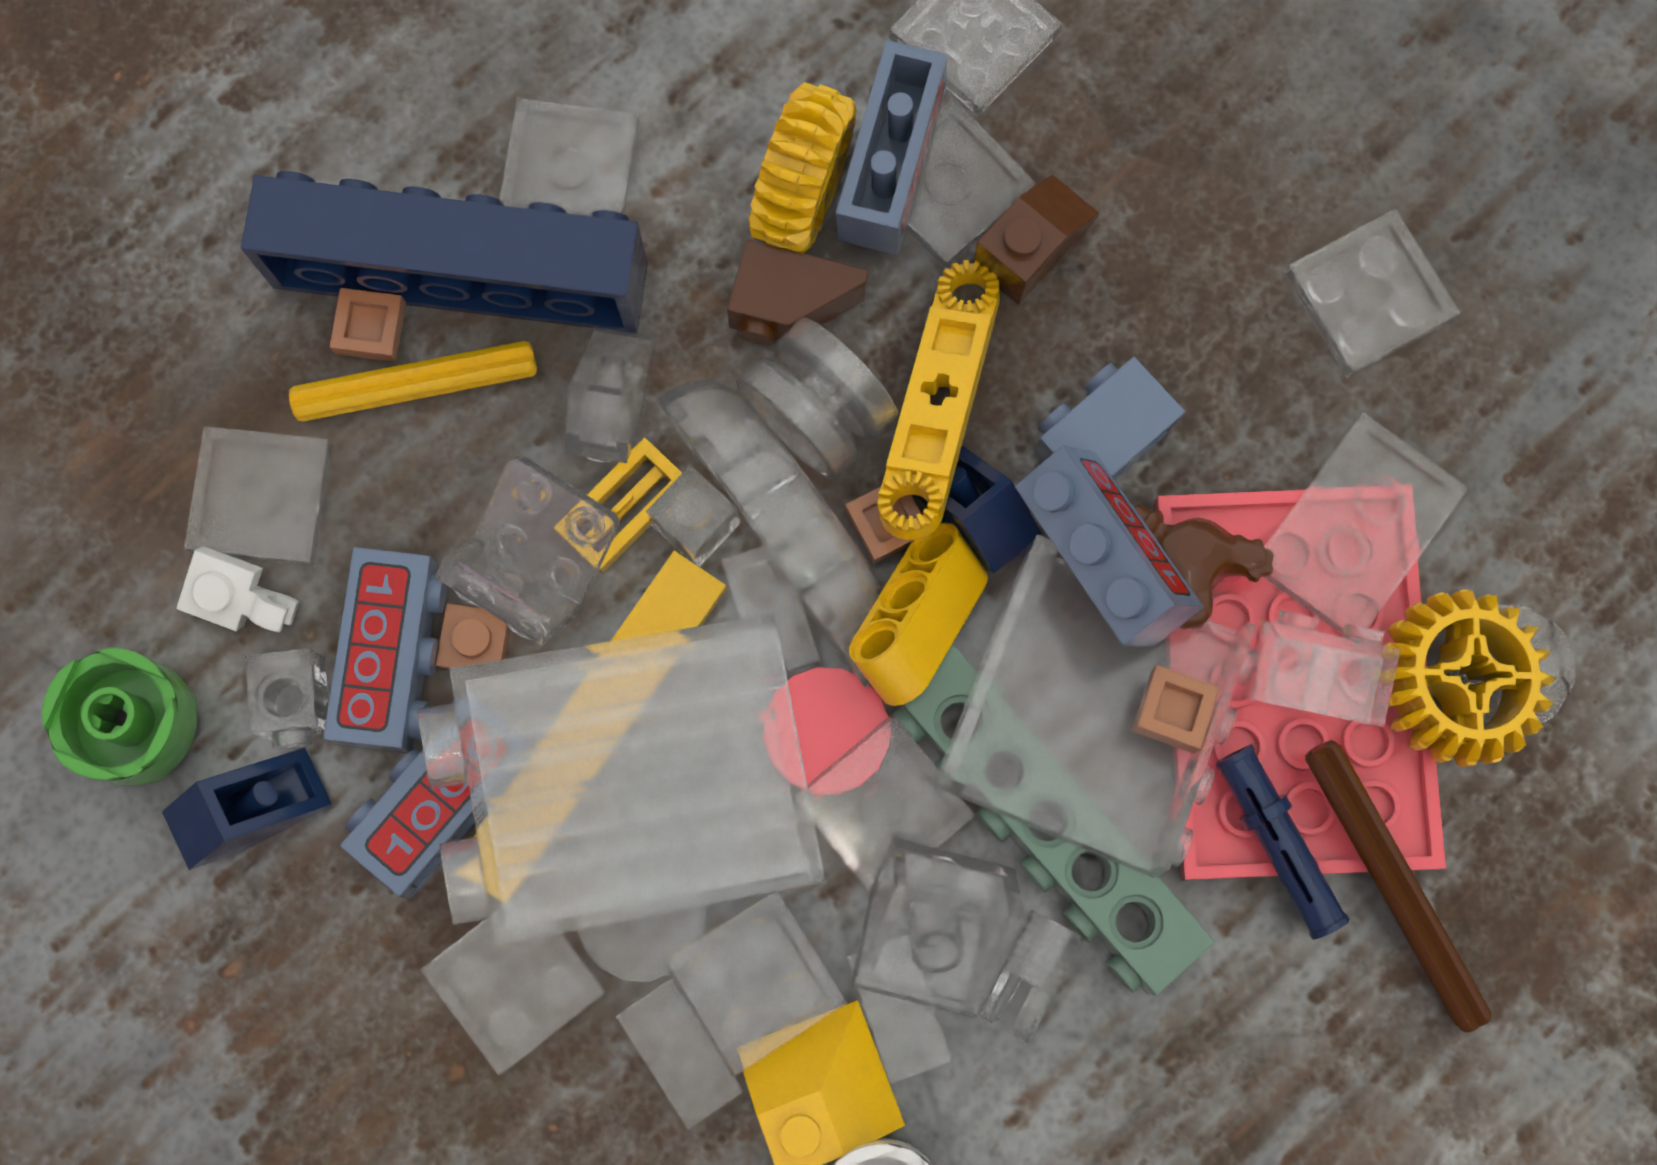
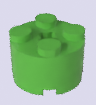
M106 648L97 650L96 653L88 655L79 661L75 659L57 673L45 694L41 716L43 729L47 730L53 747L51 750L58 761L66 768L87 778L121 786H138L160 782L186 756L196 732L198 704L197 698L182 678L167 666L127 649ZM119 710L127 713V719L123 726L114 722L115 715Z

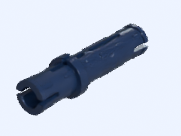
M1247 745L1215 763V766L1221 771L1244 813L1239 818L1246 831L1253 829L1275 868L1280 881L1285 886L1310 931L1309 935L1312 940L1327 936L1345 926L1350 919L1347 913H1344L1317 861L1312 856L1289 815L1288 810L1292 807L1286 794L1278 795L1256 756L1253 745Z

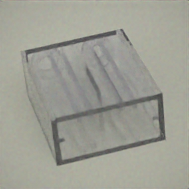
M775 613L449 668L454 703L417 709L430 790L467 783L476 837L439 844L452 924L457 925L490 918L495 946L825 882Z

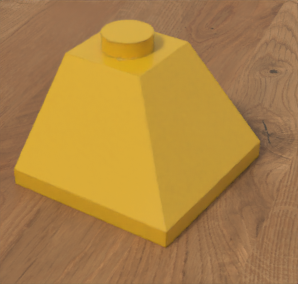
M858 1000L736 1047L752 1103L774 1165H823L841 1158L859 1145L876 1141L905 1126Z

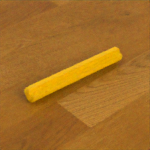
M520 341L295 385L289 389V401L294 417L298 421L304 422L533 377L537 373V363L534 349L530 342Z

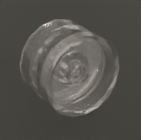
M804 317L798 319L777 340L782 363L765 357L758 358L736 380L738 390L748 405L785 446L815 472L828 480H836L858 459L856 442L852 435L865 440H877L898 419V409L876 376L847 346L821 325Z

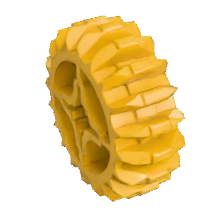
M806 82L790 94L788 102L783 106L779 120L776 121L764 160L760 164L761 169L758 180L754 186L755 193L750 204L752 210L748 218L752 238L762 241L767 245L799 253H805L815 243L818 232L822 229L823 222L837 191L840 178L843 175L844 165L849 155V147L854 136L853 130L857 121V110L852 98L841 95L838 90L822 84L815 86Z
M1460 590L1453 593L1452 597L1448 593L1440 592L1428 597L1426 604L1419 602L1408 607L1404 613L1406 621L1399 620L1392 623L1387 631L1395 643L1384 644L1377 652L1382 659L1390 664V668L1377 671L1373 679L1382 684H1389L1391 694L1383 696L1378 705L1383 708L1396 706L1400 714L1394 719L1390 729L1397 732L1409 728L1413 730L1408 748L1418 751L1430 746L1431 761L1439 763L1447 762L1454 758L1456 765L1460 767L1474 766L1479 760L1484 764H1491L1501 761L1502 757H1504V752L1508 754L1519 752L1526 746L1524 736L1537 734L1543 728L1535 713L1548 711L1549 707L1554 703L1540 693V688L1552 685V682L1557 677L1540 671L1539 662L1547 659L1552 651L1544 648L1534 650L1530 640L1535 637L1539 627L1528 625L1519 628L1517 620L1520 608L1510 606L1499 611L1497 595L1486 594L1476 600L1472 590ZM1446 629V643L1440 645L1439 661L1435 665L1426 667V655L1432 641L1440 631ZM1488 649L1491 651L1495 659L1491 656ZM1460 670L1459 674L1466 673L1468 680H1481L1483 682L1469 686L1470 682L1463 684L1460 676H1446L1445 674ZM1502 690V697L1497 712L1490 722L1484 726L1483 714L1489 713L1490 697L1494 691ZM1430 694L1437 698L1441 704L1442 712L1436 706Z

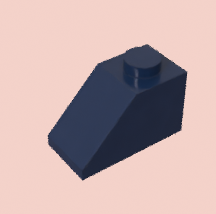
M962 445L941 523L954 524L981 564L992 573H995L1006 563L1015 559L1023 549L1043 533L1021 495L1016 490L1012 480ZM917 495L918 498H919V499L924 503V505L927 507V505H928L927 500L924 499L923 497Z
M301 748L197 781L164 809L162 814L188 870L243 852L327 809L332 803L306 749Z

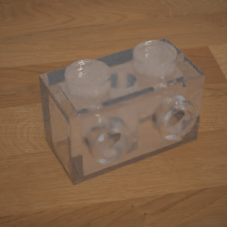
M1279 610L1277 622L1260 619L1244 692L1245 696L1252 700L1384 727L1401 651L1400 648L1382 644L1384 631L1345 623L1343 635H1335L1317 631L1319 621L1317 617Z

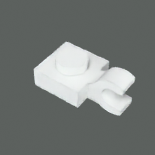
M202 546L194 550L176 609L234 631L244 627L248 617L254 624L262 628L281 632L284 624L289 626L292 624L299 601L285 594L257 586L263 568Z

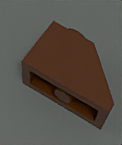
M1051 175L1019 196L977 242L974 261H978L981 267L985 266L988 268L990 273H995L999 280V289L1020 305L1098 218L1099 212L1058 178Z
M746 240L727 308L729 327L738 330L737 335L742 339L755 344L772 345L774 339L790 343L863 302L867 292L868 270Z

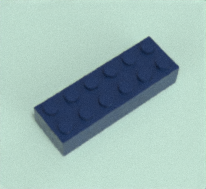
M280 171L276 174V178L254 175L241 243V250L273 289L338 297L340 288L401 295L406 305L636 334H638L648 268L638 222L630 221L628 216L616 211L596 210L592 212L591 216L569 214L564 208L546 202H533L529 204L528 208L504 206L503 202L499 199L481 194L467 195L465 201L441 198L433 190L414 186L403 188L402 193L381 191L375 185L358 179H342L339 185L316 183L313 178L293 171Z

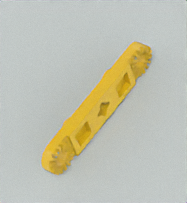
M963 260V264L960 265L957 262L953 263L952 268H946L943 271V276H940L938 279L932 306H930L887 459L886 472L881 489L878 492L877 505L880 521L891 535L900 539L917 540L928 536L937 529L944 515L1000 303L997 275L993 272L990 273L985 266L981 267L980 263L976 260L974 263H969V260ZM965 284H975L985 290V294L981 295V300L977 298L973 304L971 300H968L967 304H964V300L961 299L957 302L955 296L952 298V293L955 289ZM939 387L949 388L950 397H945L942 406L931 404L930 395H935ZM906 495H919L928 502L927 509L923 510V515L920 513L916 514L917 518L914 519L913 516H909V519H905L904 515L899 517L896 511L893 512V506L898 499Z

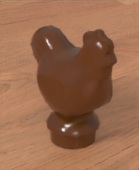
M1140 503L1134 507L1204 606L1203 609L1179 628L1191 630L1200 629L1204 626L1212 615V590L1225 577L1244 576L1249 581L1256 583L1261 577L1269 576L1273 572L1272 562L1274 554L1270 549L1264 548L1261 539L1249 540L1242 535H1232L1212 520L1199 517L1187 519L1175 525L1165 524L1164 516L1159 509L1152 511Z

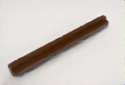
M1329 740L1315 746L1305 755L1309 768L1455 1025L1466 1033L1475 1031L1487 1024L1492 1018L1491 1010L1341 745L1333 740Z

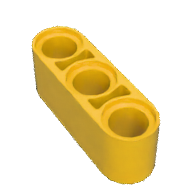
M940 523L937 529L928 536L913 540L849 646L850 658L885 704L891 706L903 705L923 693L987 584V571L954 524Z

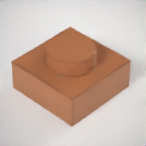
M340 288L329 348L335 355L396 362L406 309L404 298L401 295Z
M881 486L845 504V511L873 564L904 550L913 542V540L897 538L883 527L877 505L878 492ZM912 495L901 497L893 506V512L896 511L899 517L904 515L905 519H909V516H913L914 519L917 518L916 514H921Z
M446 603L435 666L442 670L502 678L513 616L510 612Z
M1156 665L1150 672L1132 731L1195 754L1202 747L1220 687Z

